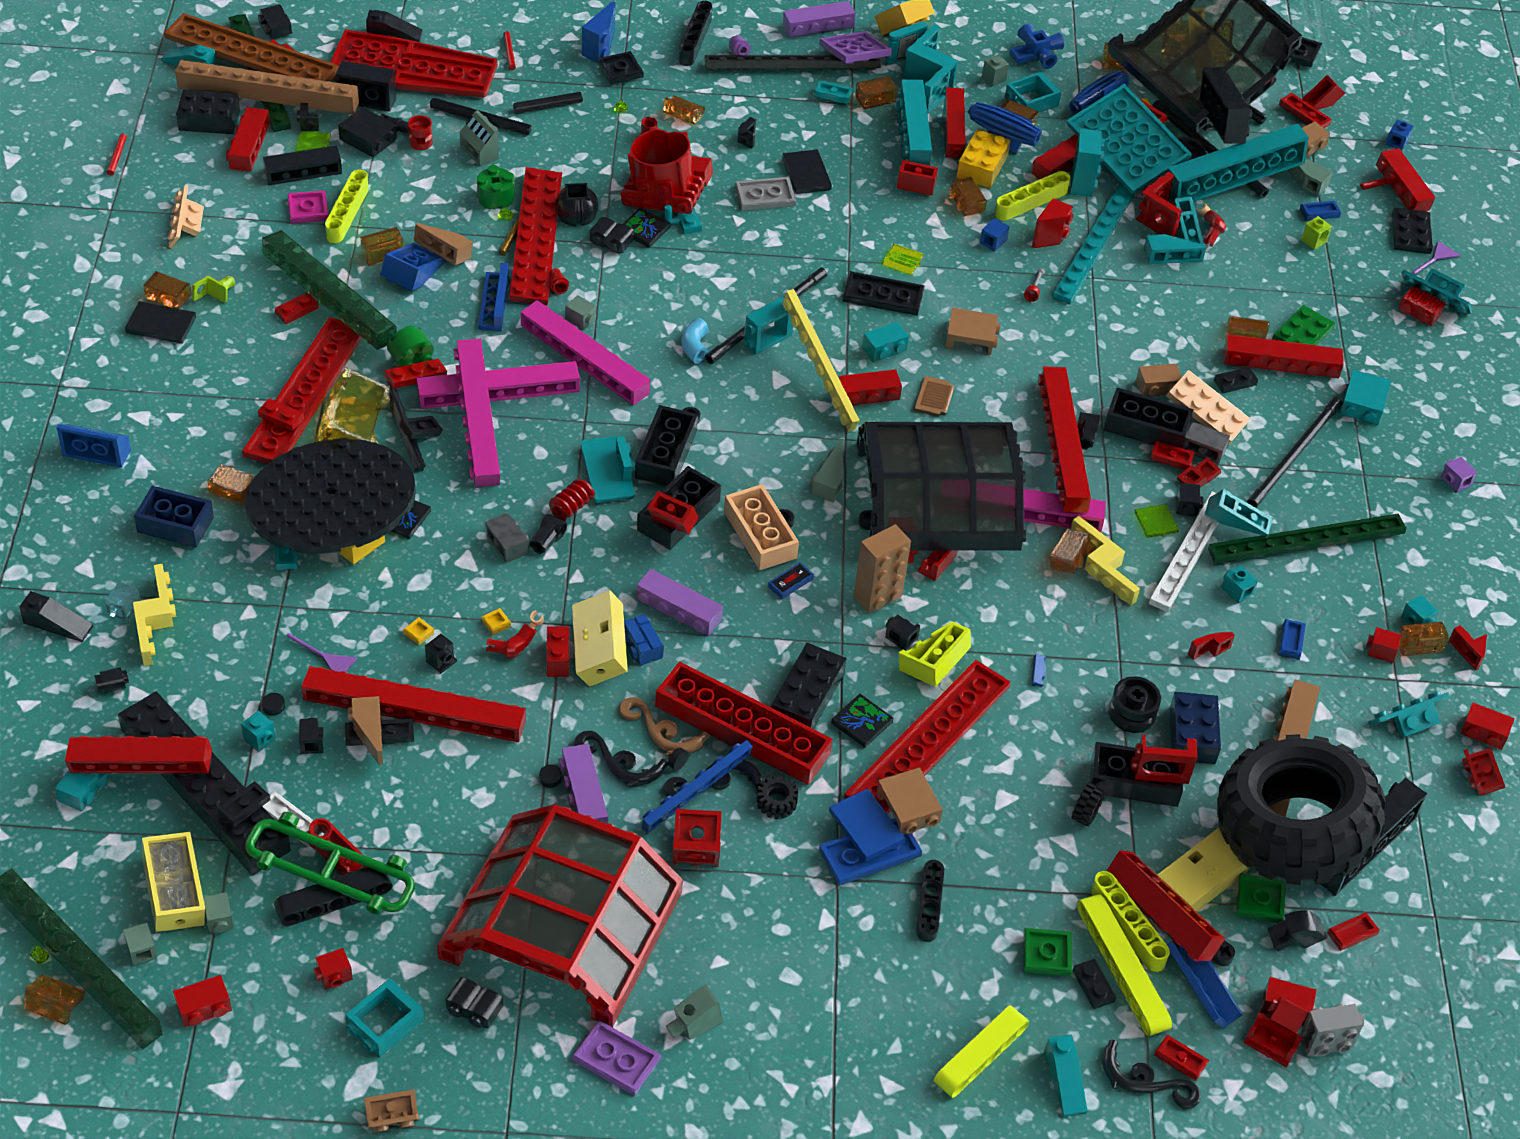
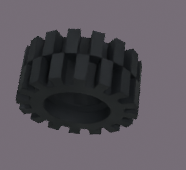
M772 775V780L767 777L765 782L761 781L757 791V807L761 809L762 814L767 812V817L769 818L775 815V819H779V815H781L783 819L786 818L787 814L790 816L793 810L795 811L798 801V788H796L794 782L791 783V779L787 778L785 781L784 776L780 775V779H777L776 775ZM773 793L783 794L786 797V799L783 801H774L771 798H769V795Z
M1090 782L1087 783L1080 794V798L1077 800L1071 818L1089 827L1102 805L1106 790Z

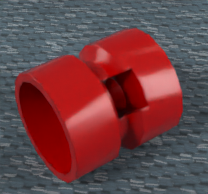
M424 115L411 117L408 120L410 147L415 150L429 149L433 144L431 119Z

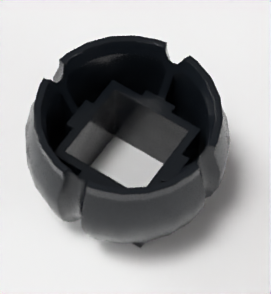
M587 183L565 184V187L559 192L556 199L558 217L562 222L571 226H577L578 223L584 226L595 219L598 211V199Z

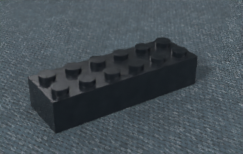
M1203 67L1199 95L1200 104L1203 109L1210 113L1209 119L1224 144L1246 143V137L1249 136L1250 132L1248 122L1252 118V110L1224 67Z
M1406 777L1400 783L1395 782L1389 789L1388 794L1384 795L1386 802L1384 831L1380 835L1379 843L1364 863H1360L1350 874L1344 877L1335 874L1330 879V882L1322 883L1321 885L1333 895L1339 894L1416 820L1427 793Z

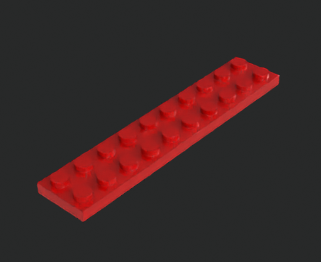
M525 168L509 301L532 304L538 300L543 305H548L550 271L552 270L558 217L556 199L561 190L562 172Z
M332 317L327 319L275 400L303 412L304 419L294 431L263 419L242 450L243 457L268 464L275 457L294 448L365 335L366 328L364 326Z
M975 660L844 793V799L869 789L888 815L891 810L886 800H879L876 794L878 780L916 768H920L925 776L1010 688L1011 682L978 660Z

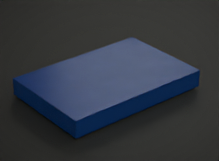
M869 789L829 807V812L865 861L905 843V837Z

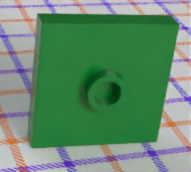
M1240 873L1236 916L1272 923L1283 921L1286 882Z
M1024 928V973L1071 977V932Z

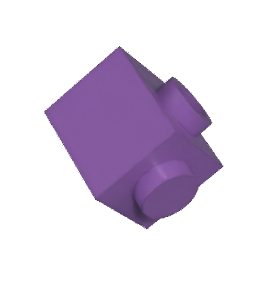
M1459 457L1455 460H1449L1444 465L1441 478L1456 492H1459L1473 484L1477 471L1462 457Z

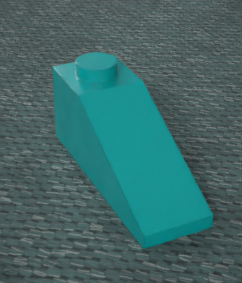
M202 45L171 48L161 58V61L174 66H178L180 60L217 65L215 50Z
M1192 196L1174 199L1171 204L1182 210L1177 229L1178 237L1204 245Z
M1166 234L1147 235L1144 251L1149 264L1203 262L1206 245Z
M1224 489L1209 498L1205 511L1206 516L1220 524L1263 536L1269 535L1273 520L1272 517Z
M1072 1034L1050 1037L1047 1040L1044 1054L1063 1117L1087 1114L1088 1110L1079 1057Z

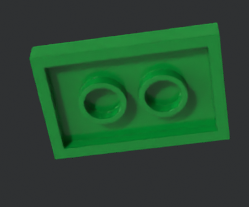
M1303 305L1273 334L1272 340L1318 345L1334 329L1335 322Z

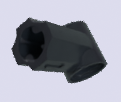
M1080 411L1077 427L1082 449L1087 450L1093 447L1100 415Z
M546 514L541 522L540 529L530 540V547L538 554L546 553L557 538L561 539L567 529V522Z

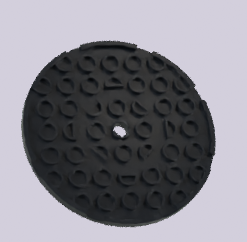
M348 438L323 440L294 447L290 451L275 457L252 480L247 490L245 506L251 526L267 542L277 547L282 545L292 548L293 552L335 553L341 552V548L355 545L357 548L371 543L400 524L399 520L404 514H408L413 506L416 484L413 471L407 461L397 452L386 446L366 440Z

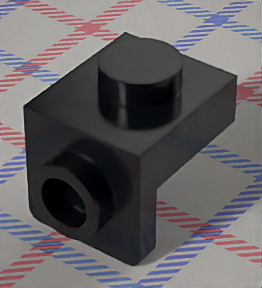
M301 103L300 110H297V121H300L301 131L318 132V115H309L308 103Z
M749 117L738 128L737 142L751 149L755 146L756 119Z

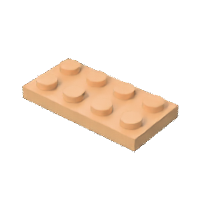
M1189 370L1166 395L1175 404L1194 409L1192 417L1203 426L1230 435L1228 445L1250 420L1247 415Z

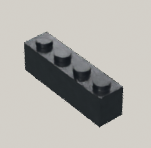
M337 145L263 157L264 172L268 186L342 174L341 158Z

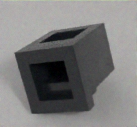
M897 614L894 618L891 617L885 625V638L906 651L918 640L921 625L917 623L914 626L909 620Z
M439 634L425 645L426 662L440 674L457 662V659L454 657L453 642L443 634Z
M318 718L300 719L299 744L301 754L324 753L323 727H319Z

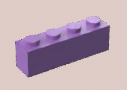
M849 1L786 10L783 13L782 25L789 37L852 28L855 22V11Z
M652 569L637 584L636 599L654 607L661 613L675 618L678 622L694 628L697 632H702L709 636L722 620V605Z
M589 743L562 748V757L558 758L561 771H565L563 782L565 789L570 791V794H568L570 808L574 807L575 812L579 814L589 815L595 820L608 823V814Z

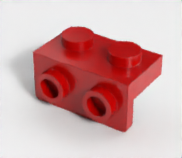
M1491 748L1469 754L1468 749L1463 750L1465 758H1462L1463 765L1466 771H1471L1472 775L1468 776L1472 789L1477 788L1479 796L1506 788Z

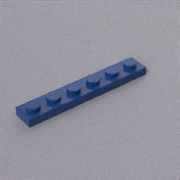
M747 740L741 745L739 743L734 745L730 749L729 754L724 758L723 756L717 758L711 768L707 771L705 769L701 770L695 776L694 781L690 784L688 782L684 783L678 789L677 794L673 797L671 795L667 796L660 803V807L646 812L643 816L641 828L647 834L676 813V809L684 807L748 758L753 746Z

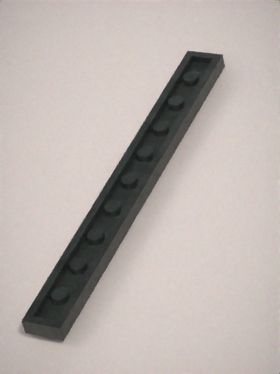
M705 55V66L710 70H718L719 68H726L728 70H736L737 68H744L745 70H753L754 68H761L763 70H771L772 68H779L780 70H788L789 68H796L798 70H805L806 68H814L815 70H823L824 68H831L833 70H840L841 68H848L850 70L866 68L874 70L881 68V60L873 58L869 59V61H855L853 64H845L835 55Z

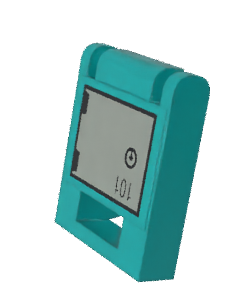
M924 21L890 32L887 46L892 50L891 55L886 56L885 62L891 65L906 59V49L909 46L911 47L916 39L920 38L928 28Z

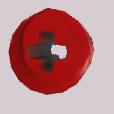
M575 479L560 493L550 499L549 508L554 517L566 521L567 518H570L573 513L578 511V508L580 509L584 504L589 503L595 497V492L586 481Z

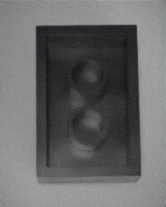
M341 61L336 72V83L358 87V106L390 112L396 100L395 70Z
M183 90L176 112L179 131L234 134L240 113L238 94Z

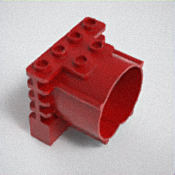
M650 128V131L641 134L633 141L630 148L631 153H628L631 175L620 193L622 204L624 206L665 211L666 205H671L672 212L691 214L693 207L696 206L697 200L700 198V193L704 190L703 186L707 187L713 175L712 159L692 156L687 132H666L661 129Z

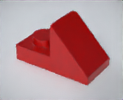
M1461 625L1455 627L1448 642L1475 670L1480 668L1485 657L1487 634L1473 639Z

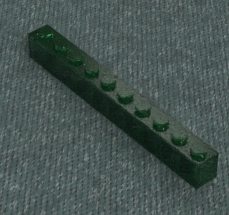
M280 230L262 237L261 250L263 255L274 262L276 266L294 279L298 285L307 290L310 295L314 296L368 344L379 350L386 347L390 339L393 341L396 338L394 334L397 332V326L285 232Z
M12 868L0 875V902L142 1050L163 1035L159 1019Z

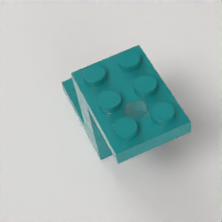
M936 24L927 29L920 38L916 39L911 47L909 46L906 49V62L903 66L904 79L923 80L927 114L945 98L946 87L954 88L958 60L937 51L940 26Z

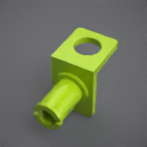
M227 275L220 281L206 276L193 284L192 300L197 301L209 294L226 303L228 301V289L235 286V280L230 275ZM203 285L202 291L197 294L198 288Z

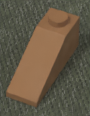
M420 223L415 224L413 241L454 265L471 259L473 242L458 233Z
M379 696L352 698V707L348 708V720L353 721L354 731L378 765H382L383 753Z

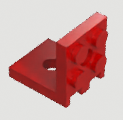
M1168 172L1164 176H1160L1152 185H1148L1142 192L1144 198L1139 203L1138 209L1141 211L1136 220L1159 235L1166 234L1176 237L1182 210L1168 202L1174 175Z
M676 809L672 865H677V862L691 863V866L714 864V867H719L722 811ZM695 828H700L703 830L704 835L702 838L696 839L692 837L691 831Z

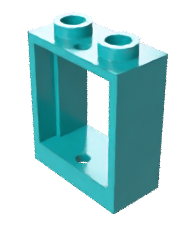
M1042 72L1007 83L1005 99L1023 117L1059 106L1061 91ZM1036 90L1042 97L1027 102L1021 95Z
M784 297L746 315L744 344L753 353L758 354L792 336L793 325L789 312L783 306ZM774 322V326L761 332L763 327Z
M391 978L345 1014L346 1029L353 1037L357 1036L362 1040L363 1046L369 1052H374L379 1057L424 1021L423 1008ZM387 999L404 1017L378 1037L361 1019Z

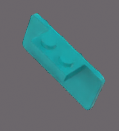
M1431 268L1425 280L1406 270L1402 271L1403 280L1408 287L1411 288L1415 285V287L1422 289V291L1445 301V305L1451 304L1455 306V310L1462 314L1466 312L1471 314L1473 311L1471 303L1460 298L1465 284Z
M613 436L581 441V450L590 486L595 492L594 501L601 503L634 498L635 491L632 483V472L635 471L634 459H630L631 448L630 444H626L625 437Z

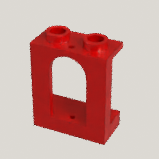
M1142 734L1140 743L1135 745V757L1132 756L1131 770H1135V779L1189 784L1198 758L1197 740L1187 738L1184 750L1146 747V736ZM1149 761L1179 763V774L1148 771L1142 766Z

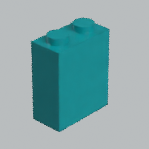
M1353 369L1340 414L1378 425L1384 410L1391 380Z

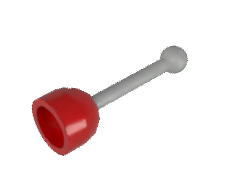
M1043 268L1037 270L1038 275L1034 285H1029L1025 289L1024 298L1027 301L1035 302L1039 298L1040 290L1037 285L1041 276L1045 273Z

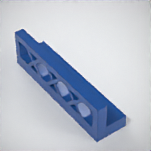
M501 263L500 273L486 272L478 330L502 331L509 281V263ZM489 279H499L496 284H492ZM493 291L496 292L497 295L493 298L488 295ZM492 304L495 309L489 311L486 307ZM491 318L494 324L483 323V321Z
M1173 941L1167 944L1214 1023L1225 1028L1243 1016L1210 961L1197 962L1187 955L1188 951L1182 946L1177 945Z

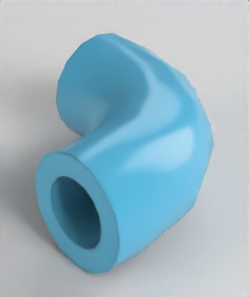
M701 318L693 320L684 329L681 337L683 352L695 364L702 362L708 353V349L700 340L709 333V328Z

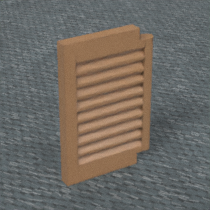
M925 376L914 411L938 417L940 414L946 415L955 386L950 385V381Z

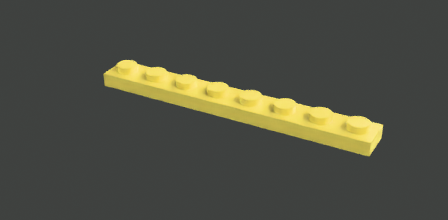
M788 290L783 300L784 309L789 312L792 325L797 328L800 341L805 344L808 357L813 360L818 376H821L824 389L827 393L829 392L832 398V405L840 414L842 425L846 426L848 432L853 431L859 423V418L795 290Z

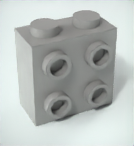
M1338 1004L1331 1008L1324 1009L1318 1007L1311 1010L1299 1034L1303 1037L1301 1042L1306 1055L1321 1057L1331 1052H1348L1353 1048L1364 1026V1018L1362 1013L1358 1012L1356 1004Z

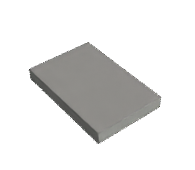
M789 177L735 181V190L742 211L796 206V198Z

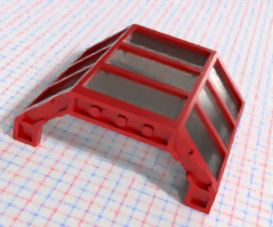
M556 804L512 815L437 945L438 959L460 967L464 960L463 953L467 949L471 948L473 951L481 950L566 983L575 991L580 989L587 996L585 1001L591 1006V1019L595 1021L600 1020L613 1027L682 894L683 879L642 837L634 832L624 831L610 823H603L589 815H582L568 807H561Z

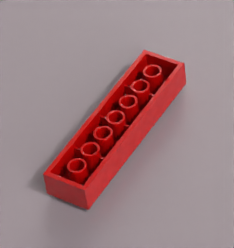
M680 661L656 690L655 707L731 746L737 743L741 745L747 740L753 746L750 756L807 785L811 783L831 755L832 738Z

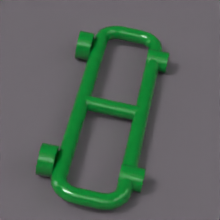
M283 812L278 821L264 819L257 822L247 837L245 843L246 851L249 856L258 860L257 866L260 869L269 871L271 866H274L367 904L366 909L372 914H379L381 910L399 912L405 908L414 893L415 882L412 876L404 871L407 866L404 858L398 855H391L385 864L296 828L299 819L290 812ZM271 828L329 851L331 855L321 873L317 874L277 858L270 851L262 852L256 849L255 843L264 829ZM341 856L402 880L406 887L400 899L395 903L385 901L380 895L367 894L332 880L329 877Z

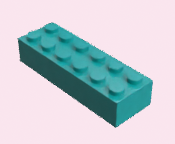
M902 79L901 87L897 89L899 101H896L895 106L897 123H900L898 126V135H901L900 147H903L901 148V159L930 166L932 145L923 80Z

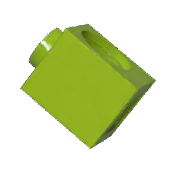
M1317 216L1305 224L1301 240L1315 250L1327 243L1332 226Z

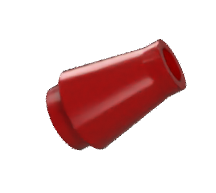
M554 268L550 271V288L556 294H563L568 290L569 281L559 269Z

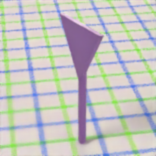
M1438 241L1434 258L1414 270L1412 274H1417L1438 259L1460 257V255Z
M290 633L287 634L289 639L324 658L329 668L333 671L346 672L358 659L356 657L322 653Z

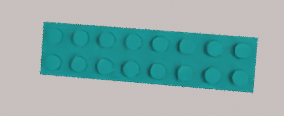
M1297 123L1247 140L1246 143H1238L1168 167V172L1174 175L1169 199L1172 202L1177 198L1192 196V200L1195 202L1305 164L1309 136Z

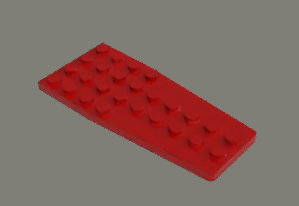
M346 29L330 62L340 66L341 61H348L395 70L396 89L482 98L487 96L498 67L496 58L397 37Z

